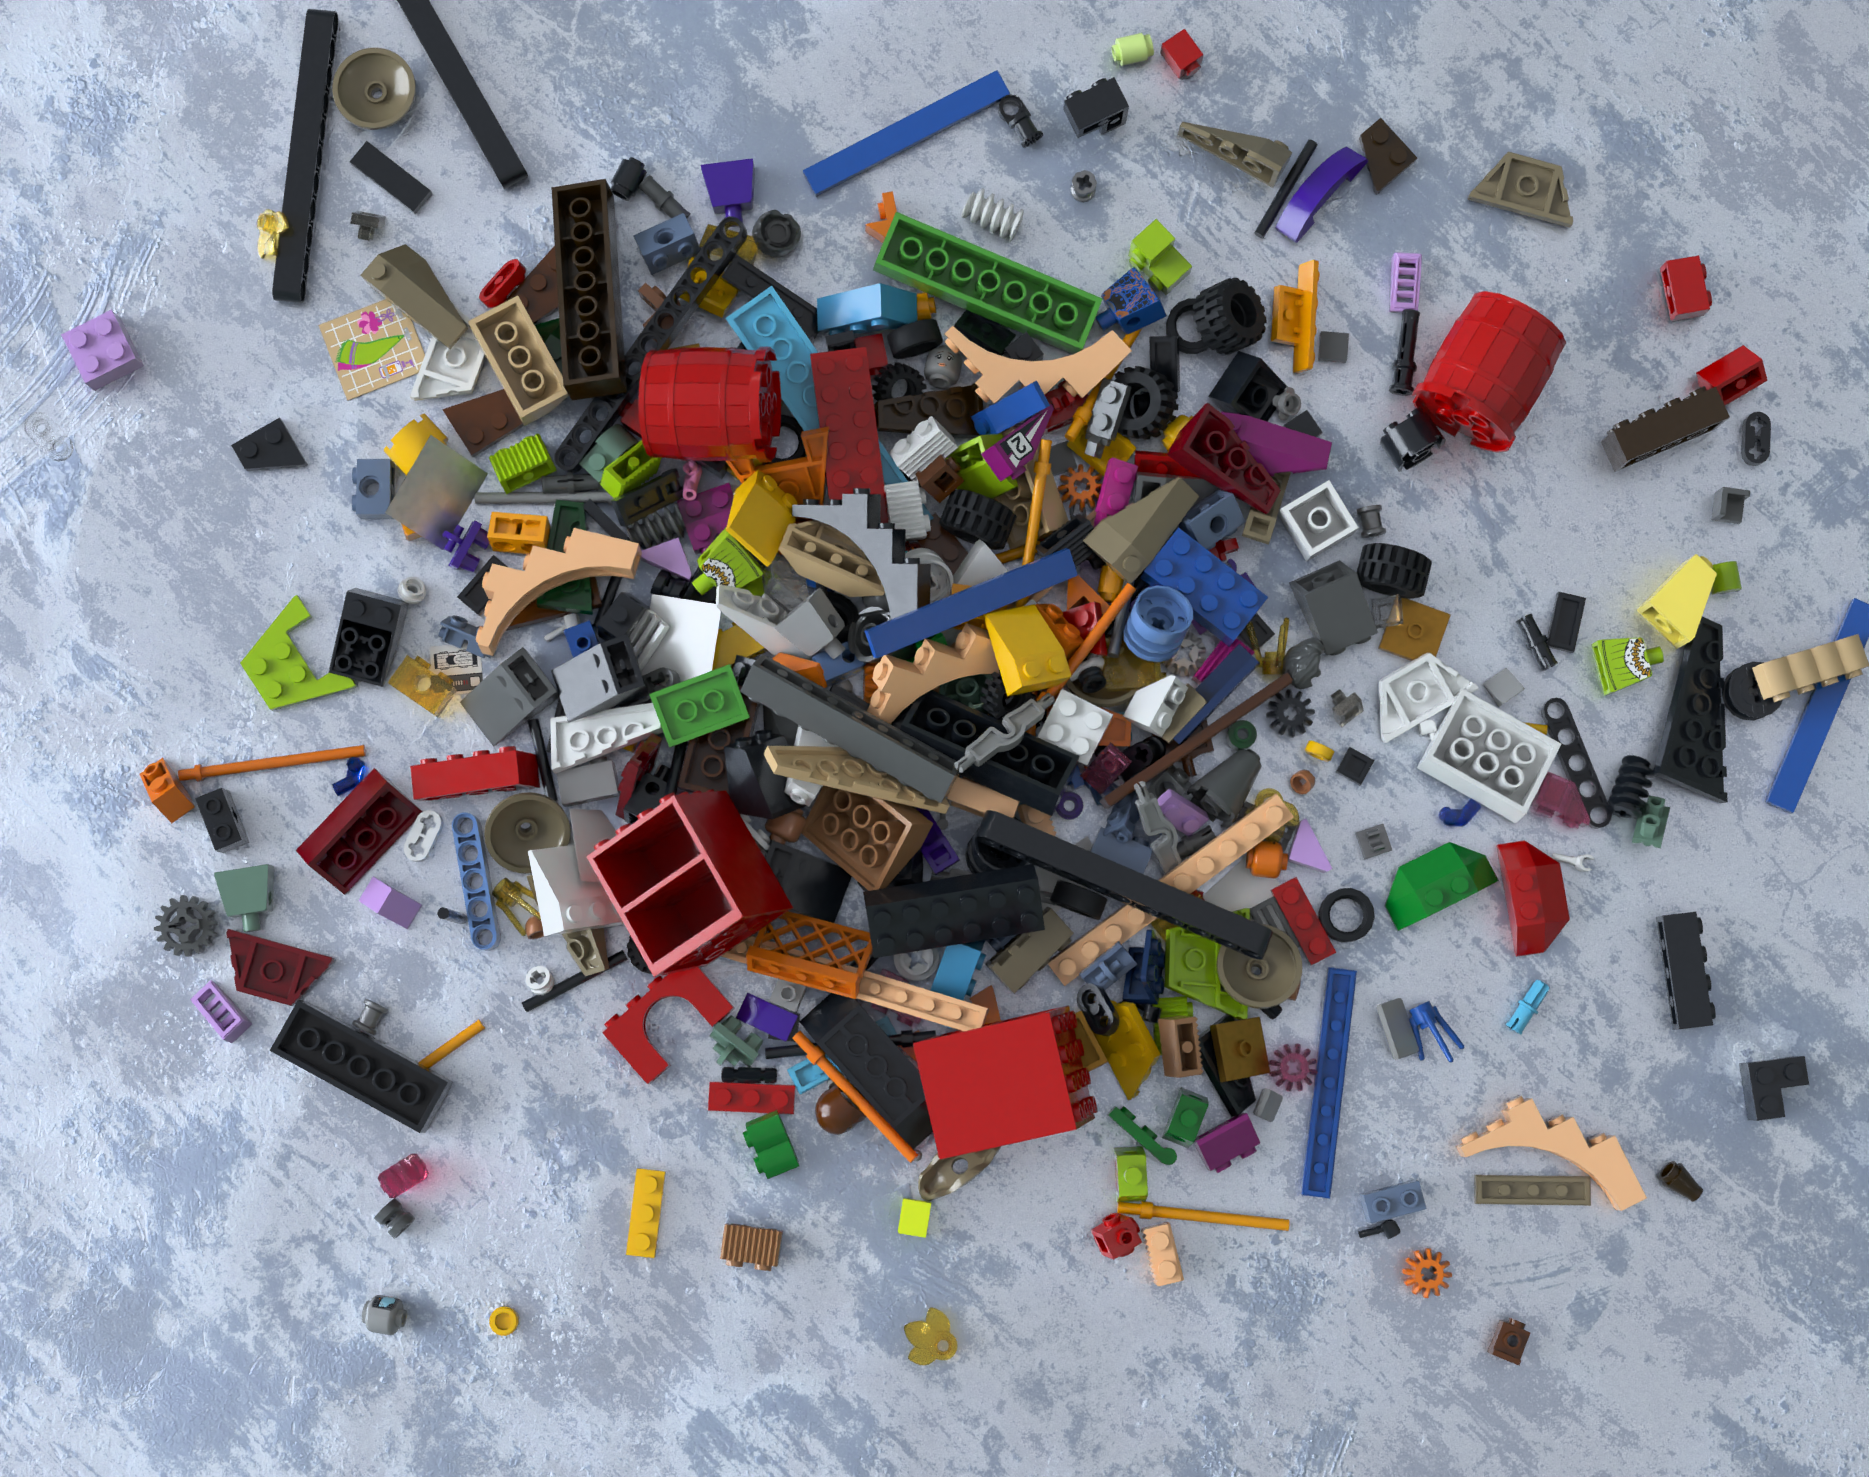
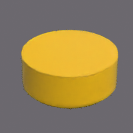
M1310 740L1305 748L1307 754L1325 762L1331 761L1334 751L1327 746Z
M501 1306L490 1315V1327L497 1335H509L517 1329L519 1315L512 1307Z

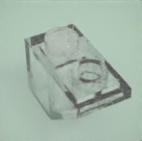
M776 554L768 567L764 564L761 567L764 573L762 575L764 593L787 613L811 595L807 590V578L798 575L783 555Z

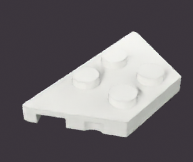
M456 306V310L468 329L451 349L432 336L410 394L411 400L418 401L470 394L474 391L486 356L468 323L470 319Z
M1431 653L1423 654L1379 680L1381 740L1387 743L1453 704L1461 689L1473 693L1479 689L1478 686L1442 663L1441 660Z

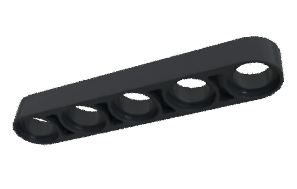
M1551 698L1541 708L1542 718L1545 725H1547L1550 738L1561 743L1558 739L1560 730L1566 729L1573 734L1571 744L1564 745L1561 743L1557 755L1584 821L1591 828H1603L1609 824L1612 818V814L1605 809L1609 804L1567 703L1561 698ZM1552 703H1556L1562 708V715L1558 719H1554L1548 714V706ZM1577 755L1582 758L1584 762L1582 770L1574 771L1570 768L1569 759L1571 756ZM1587 781L1594 786V794L1591 797H1584L1580 793L1581 783ZM1594 808H1600L1605 813V820L1600 824L1593 822L1590 817V813Z

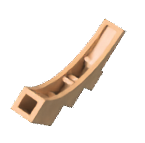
M954 326L944 334L948 338L944 341L945 344L955 354L960 351L967 358L963 363L974 374L977 372L982 374L975 382L978 386L975 392L985 403L989 400L996 403L1018 381L1022 384L1019 390L1037 381L1045 395L1062 378L1066 381L1062 386L1073 397L1078 394L1083 398L1132 351L1112 330L1093 345L1073 355L1054 360L1025 361L1009 359L989 352L968 340Z
M573 528L572 535L567 536L564 543L565 553L533 546L531 553L526 554L523 562V570L525 571L492 563L490 572L484 574L482 588H484L488 599L491 600H488L485 607L484 615L486 620L484 626L479 627L476 635V643H478L481 652L494 656L502 635L513 619L529 603L548 590L567 582L587 577L617 576L634 579L642 555L639 543Z
M966 623L962 632L956 638L954 648L925 638L922 646L915 653L913 663L890 655H884L874 668L872 679L877 684L878 689L871 697V704L867 712L891 724L911 703L939 685L967 676L992 674L994 672L999 674V667L988 630Z
M1522 1096L1510 1100L1506 1103L1508 1108L1502 1110L1506 1122H1503L1502 1119L1496 1120L1486 1126L1488 1131L1480 1135L1476 1131L1462 1137V1144L1456 1146L1461 1157H1468L1487 1149L1505 1146H1526L1549 1151L1570 1161L1588 1174L1603 1190L1615 1210L1622 1211L1647 1199L1615 1135L1606 1136L1605 1133L1598 1134L1589 1139L1590 1145H1588L1574 1117L1565 1118L1563 1114L1547 1121L1549 1126L1546 1127L1532 1098L1523 1099Z

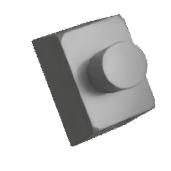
M820 588L787 613L775 627L780 634L807 656H813L823 648L834 660L846 649L836 638L845 626L844 621Z

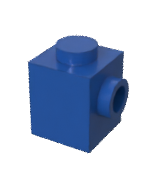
M590 620L563 630L573 658L600 644Z

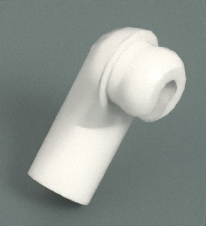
M1090 653L1087 660L1083 661L1072 677H1070V680L1078 679L1079 674L1086 668L1097 666L1103 669L1105 659L1100 655Z

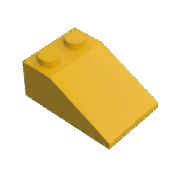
M758 469L735 490L726 531L768 567L779 551L788 525L794 524L797 517L792 516V505H798V503L791 494L781 490L770 475H765Z
M1035 604L983 615L1007 696L1057 687L1072 677L1064 649Z

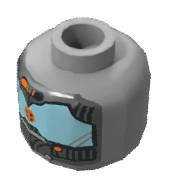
M376 1295L370 1301H366L363 1307L362 1322L366 1324L368 1331L373 1333L393 1335L400 1327H404L406 1323L407 1310H404L403 1303L398 1298Z

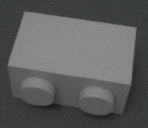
M607 757L595 758L590 760V765H577L556 773L562 805L565 807L620 796L615 763L612 760L607 761Z

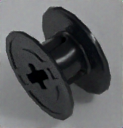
M1764 662L1744 664L1728 674L1724 681L1722 699L1725 707L1732 715L1742 720L1754 721L1770 715L1780 707L1783 701L1774 702L1773 698L1763 700L1752 668ZM1751 687H1752V689H1755V688H1756L1757 691H1758V694L1755 695V696H1754V693H1753V694H1750V693H1749V688H1751Z

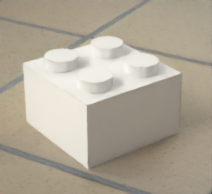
M1330 480L1282 507L1278 513L1280 520L1306 562L1350 537L1359 528Z
M1061 689L1037 737L1080 756L1078 763L1088 767L1113 718V714Z

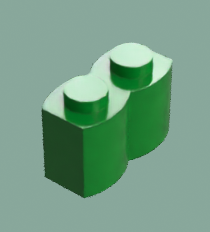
M778 1110L746 1122L747 1131L743 1132V1136L748 1148L754 1146L758 1155L753 1159L759 1174L765 1173L767 1179L799 1167L798 1158Z

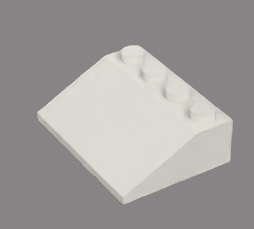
M1461 689L1428 745L1417 768L1512 822L1517 823L1526 815L1561 743L1468 691Z
M575 845L528 851L544 936L624 925L601 882H581Z

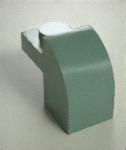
M615 424L595 441L597 444L579 464L600 483L604 468L636 445L639 440L622 425Z

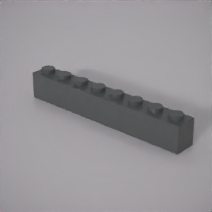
M764 654L752 664L740 691L747 695L751 701L767 706L778 716L794 721L800 728L812 731L821 736L827 743L837 745L846 750L852 757L862 759L873 765L876 770L886 772L897 778L901 784L915 788L930 800L942 803L950 792L959 774V769L957 770L954 765L957 762L956 760Z

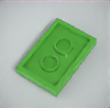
M730 664L649 694L669 748L750 718Z

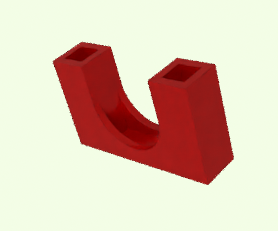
M700 968L671 973L664 978L658 976L647 986L650 991L642 998L639 994L626 1004L628 1010L623 1015L615 1014L604 1024L607 1029L602 1033L647 1084H651L671 1066L652 1044L646 1032L647 1015L658 1001L667 997H682L688 1000L712 1027L721 1022L735 1009Z

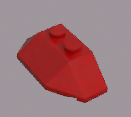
M1525 840L1498 844L1496 847L1515 957L1544 953L1570 920L1560 863Z

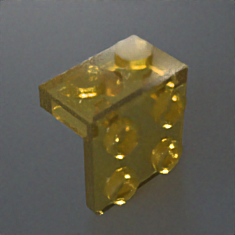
M1124 637L1118 658H1112L1108 655L1102 656L1104 658V677L1107 681L1105 689L1110 692L1142 689L1167 677L1166 672H1161L1160 663H1165V661H1146L1136 656L1128 649ZM1105 638L1107 654L1111 638Z

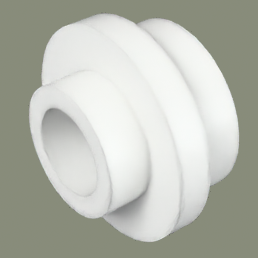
M408 577L402 580L397 589L399 597L410 604L420 603L426 595L425 585L417 577Z

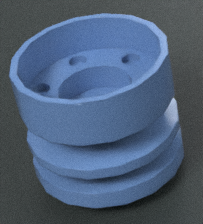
M1156 585L1148 587L1139 593L1123 629V637L1128 649L1136 656L1152 662L1166 661L1175 656L1193 620V608L1189 600L1182 593L1168 586Z

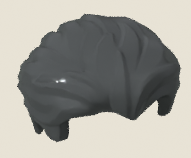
M770 210L762 214L752 230V237L758 249L762 253L774 258H780L792 252L798 245L801 236V228L792 215H783L778 210Z
M1312 637L1303 640L1291 647L1283 659V673L1288 672L1293 679L1291 685L1297 689L1302 690L1312 687L1311 679L1321 675L1319 669L1320 655L1325 652V649L1317 638Z

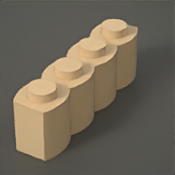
M1859 634L1762 663L1752 669L1763 700L1773 698V701L1777 702L1791 697L1789 692L1797 690L1798 695L1815 690L1813 684L1821 682L1822 687H1826L1839 682V676L1845 675L1846 680L1863 675L1861 669L1869 667V662Z

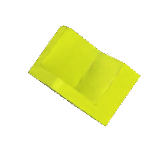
M903 1197L898 1233L926 1238L931 1202Z

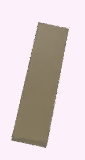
M1474 1175V1204L1591 1206V1177Z

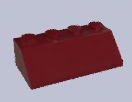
M374 768L296 849V852L308 866L345 895L415 822L422 811L391 781Z

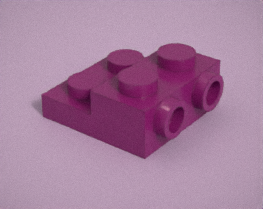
M729 483L697 493L696 498L692 501L684 498L677 501L695 554H702L712 543L716 534H720L727 527L734 498Z

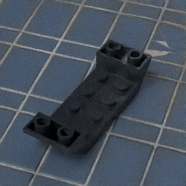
M830 993L799 1021L821 1049L913 1150L933 1132L919 1070L856 999Z

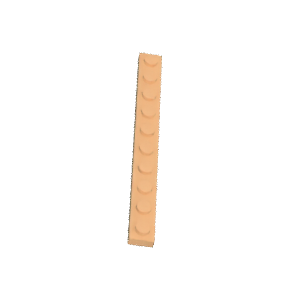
M1275 793L1158 881L1190 894L1290 821L1294 816L1278 794ZM1125 904L1054 956L1048 965L1062 984L1066 986L1078 977L1082 970L1118 941L1123 944L1157 919V917Z
M750 936L721 957L747 964L746 953L749 946H753L756 937ZM766 941L762 943L760 948L772 950L778 946L774 942ZM794 948L787 951L789 956L797 958L805 955L803 951ZM820 956L814 958L816 963L823 965L832 962V960ZM846 964L841 965L843 970L853 973L857 972L858 968ZM868 971L864 972L857 999L960 1031L984 1027L989 1011L986 1007Z

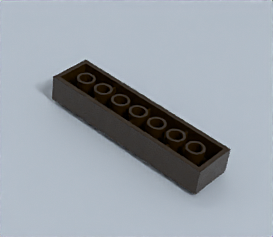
M606 179L551 187L563 386L572 401L626 393L627 384L614 195Z

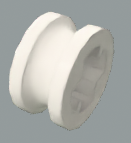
M536 966L527 973L526 984L534 994L544 995L552 990L554 978L547 968ZM538 977H542L544 981L540 985L536 981Z

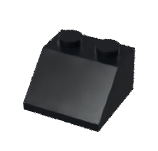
M1238 351L1208 397L1223 412L1247 415L1268 422L1276 410V406L1272 403L1274 396L1282 394L1288 386L1261 358Z

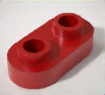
M512 259L505 263L482 289L479 299L488 308L497 307L504 303L507 295L514 287L524 281L525 266L518 259Z

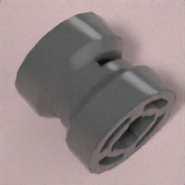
M396 1198L384 1206L374 1217L380 1225H385L388 1228V1233L394 1239L404 1232L415 1220L410 1212L402 1210L401 1203Z

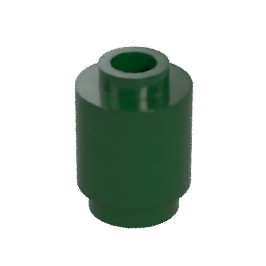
M1246 720L1236 721L1226 733L1227 744L1236 751L1247 750L1252 746L1257 737L1256 728ZM1238 730L1246 732L1247 738H1239Z

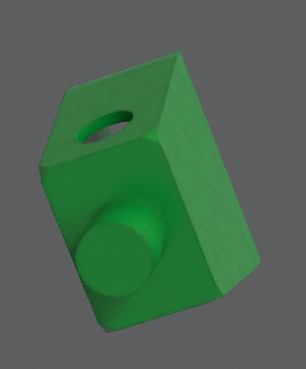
M1181 1087L1161 1138L1189 1148L1195 1142L1209 1105L1208 1098Z

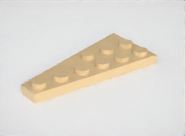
M767 746L764 753L773 773L943 814L947 813L950 806L946 798L942 803L930 800L922 792L911 786L901 784L897 778L886 772L876 770L868 762L852 757L841 747Z

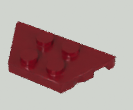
M652 733L646 741L642 740L635 754L623 769L621 774L623 779L618 787V791L621 793L616 816L624 819L623 808L644 774L646 772L652 773L660 750L661 737Z
M227 929L226 932L232 954L230 955L231 963L235 971L236 991L290 1006L296 1004L331 966L335 959L231 929Z

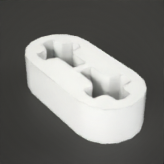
M426 810L421 812L416 818L404 844V853L410 860L422 862L430 856L443 828V819L438 813ZM434 816L433 821L437 823L436 827H430L426 835H424L426 825L423 824V820ZM421 837H423L424 840L421 847L425 849L424 853H418L414 857V851L410 849L411 845H417Z

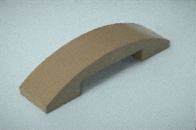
M1291 471L1274 473V476H1271L1281 491L1268 514L1250 506L1242 533L1243 537L1269 545Z

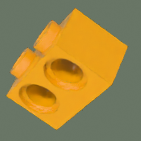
M492 512L487 538L493 551L530 554L533 546L547 549L551 525L547 516Z

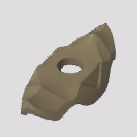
M1001 1146L940 1160L937 1153L928 1167L919 1176L918 1189L922 1199L931 1201L943 1197L972 1181L990 1164ZM960 1159L966 1160L968 1162V1169L962 1174H956L953 1171L954 1163Z

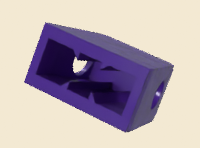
M753 158L701 165V171L714 214H725L726 217L733 216L743 223L742 211L753 209L755 182Z

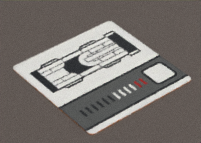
M464 643L461 649L453 645L430 647L434 696L470 693L483 681L481 657L466 651L468 643Z

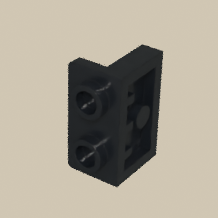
M968 310L954 324V327L968 340L989 352L1001 356L1004 354V348L1010 345L1016 337L1015 333L999 323Z

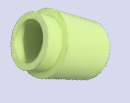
M1138 33L1116 38L1115 45L1111 47L1114 61H1119L1121 66L1146 61L1148 57L1154 55L1153 43L1149 34L1143 35Z

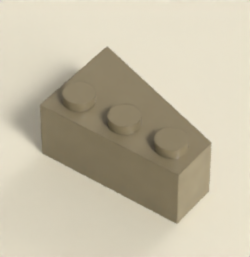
M1048 906L1043 910L1045 930L1016 935L1004 946V950L1000 949L985 963L1005 987L1014 994L1030 980L1029 978L1037 970L1040 971L1050 962V957L1057 950L1059 952L1062 951L1072 941L1070 937L1074 933L1053 909Z

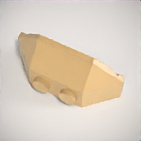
M817 520L788 525L779 551L798 575L848 597L884 595V587L874 566L864 552L848 536L834 527Z

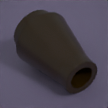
M1671 1161L1660 1172L1659 1179L1663 1181V1186L1687 1197L1690 1201L1694 1202L1702 1195L1703 1188L1697 1184L1682 1163L1677 1164L1675 1161Z

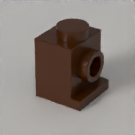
M942 454L922 472L918 471L915 474L921 487L939 503L964 482L960 473L962 469L960 464L952 456L946 459Z
M1509 1318L1508 1322L1499 1320L1487 1352L1520 1365V1359L1531 1332L1524 1330L1526 1324ZM1514 1335L1517 1339L1513 1346H1509L1507 1342L1508 1337Z

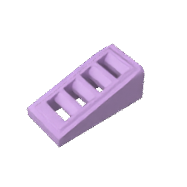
M1398 252L1393 254L1391 259L1389 312L1402 313L1405 309L1418 311L1422 254ZM1399 264L1413 265V268L1399 267ZM1399 275H1413V280L1398 279ZM1398 286L1412 287V291H1400ZM1397 297L1412 298V303L1397 302Z
M212 980L190 999L220 1037L227 1042L233 1043L252 1025L244 1013ZM214 993L216 997L205 1006L203 1003ZM222 1002L223 1005L215 1013H212L211 1011ZM229 1011L230 1014L220 1022L219 1020Z

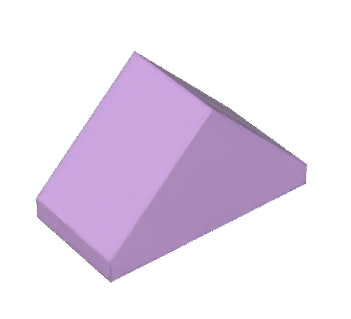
M679 538L642 550L641 561L656 568L665 569L678 578L681 577L688 582L693 577Z
M1304 819L1297 824L1288 853V862L1326 873L1332 867L1307 819Z
M374 876L359 899L361 903L379 915L406 929L410 927L422 907V904Z

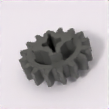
M186 895L180 896V902L174 898L169 899L170 907L163 905L160 907L164 912L163 916H155V919L161 923L160 926L154 927V930L162 934L157 938V941H166L167 943L163 949L170 951L174 948V955L180 956L183 950L186 957H192L193 950L198 954L203 953L202 945L209 947L212 945L208 940L209 936H217V933L212 931V926L218 925V921L211 920V917L216 913L215 910L206 911L209 903L202 901L198 904L199 897L192 896L190 901ZM191 907L196 909L203 919L195 917ZM175 912H177V915L174 917V919L171 922H169L171 916ZM186 921L197 924L186 928V930L176 928L186 924ZM201 930H203L199 939L196 940L195 937L199 934ZM170 933L176 934L181 944L175 942Z

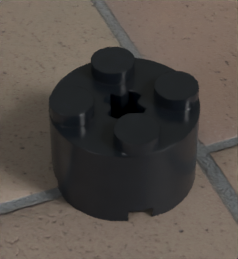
M1421 407L1411 411L1406 416L1408 419L1400 424L1395 421L1383 429L1385 435L1381 437L1380 445L1398 472L1402 471L1403 466L1408 470L1423 462L1433 454L1431 448L1437 445L1440 449L1446 441L1426 411L1423 412Z

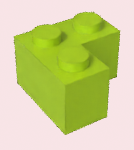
M1155 219L1131 241L1128 256L1130 257V264L1138 272L1143 271L1149 277V284L1157 292L1161 290L1167 295L1190 274L1192 265L1175 249V237Z

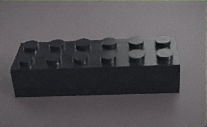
M933 690L915 700L900 727L901 731L956 761L965 756L966 747L977 740L989 727H994L1003 734H1009L1002 725V721ZM1025 732L1021 742L1013 749L996 753L979 767L972 764L963 773L959 772V775L1052 816L1074 775L1080 756Z
M1034 864L863 892L874 958L1045 930L1039 881Z
M304 1000L296 1002L270 1049L271 1052L419 1133H426L453 1084V1081Z

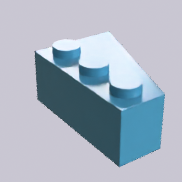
M882 283L817 298L818 331L829 335L853 330L854 334L891 330L917 321V293Z
M985 940L946 946L930 991L964 1000L965 995L971 997L977 981L971 978L975 969L981 970L986 954L981 953Z

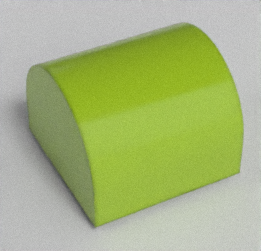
M1737 561L1713 565L1712 569L1717 575L1711 589L1712 595L1740 591L1742 589Z

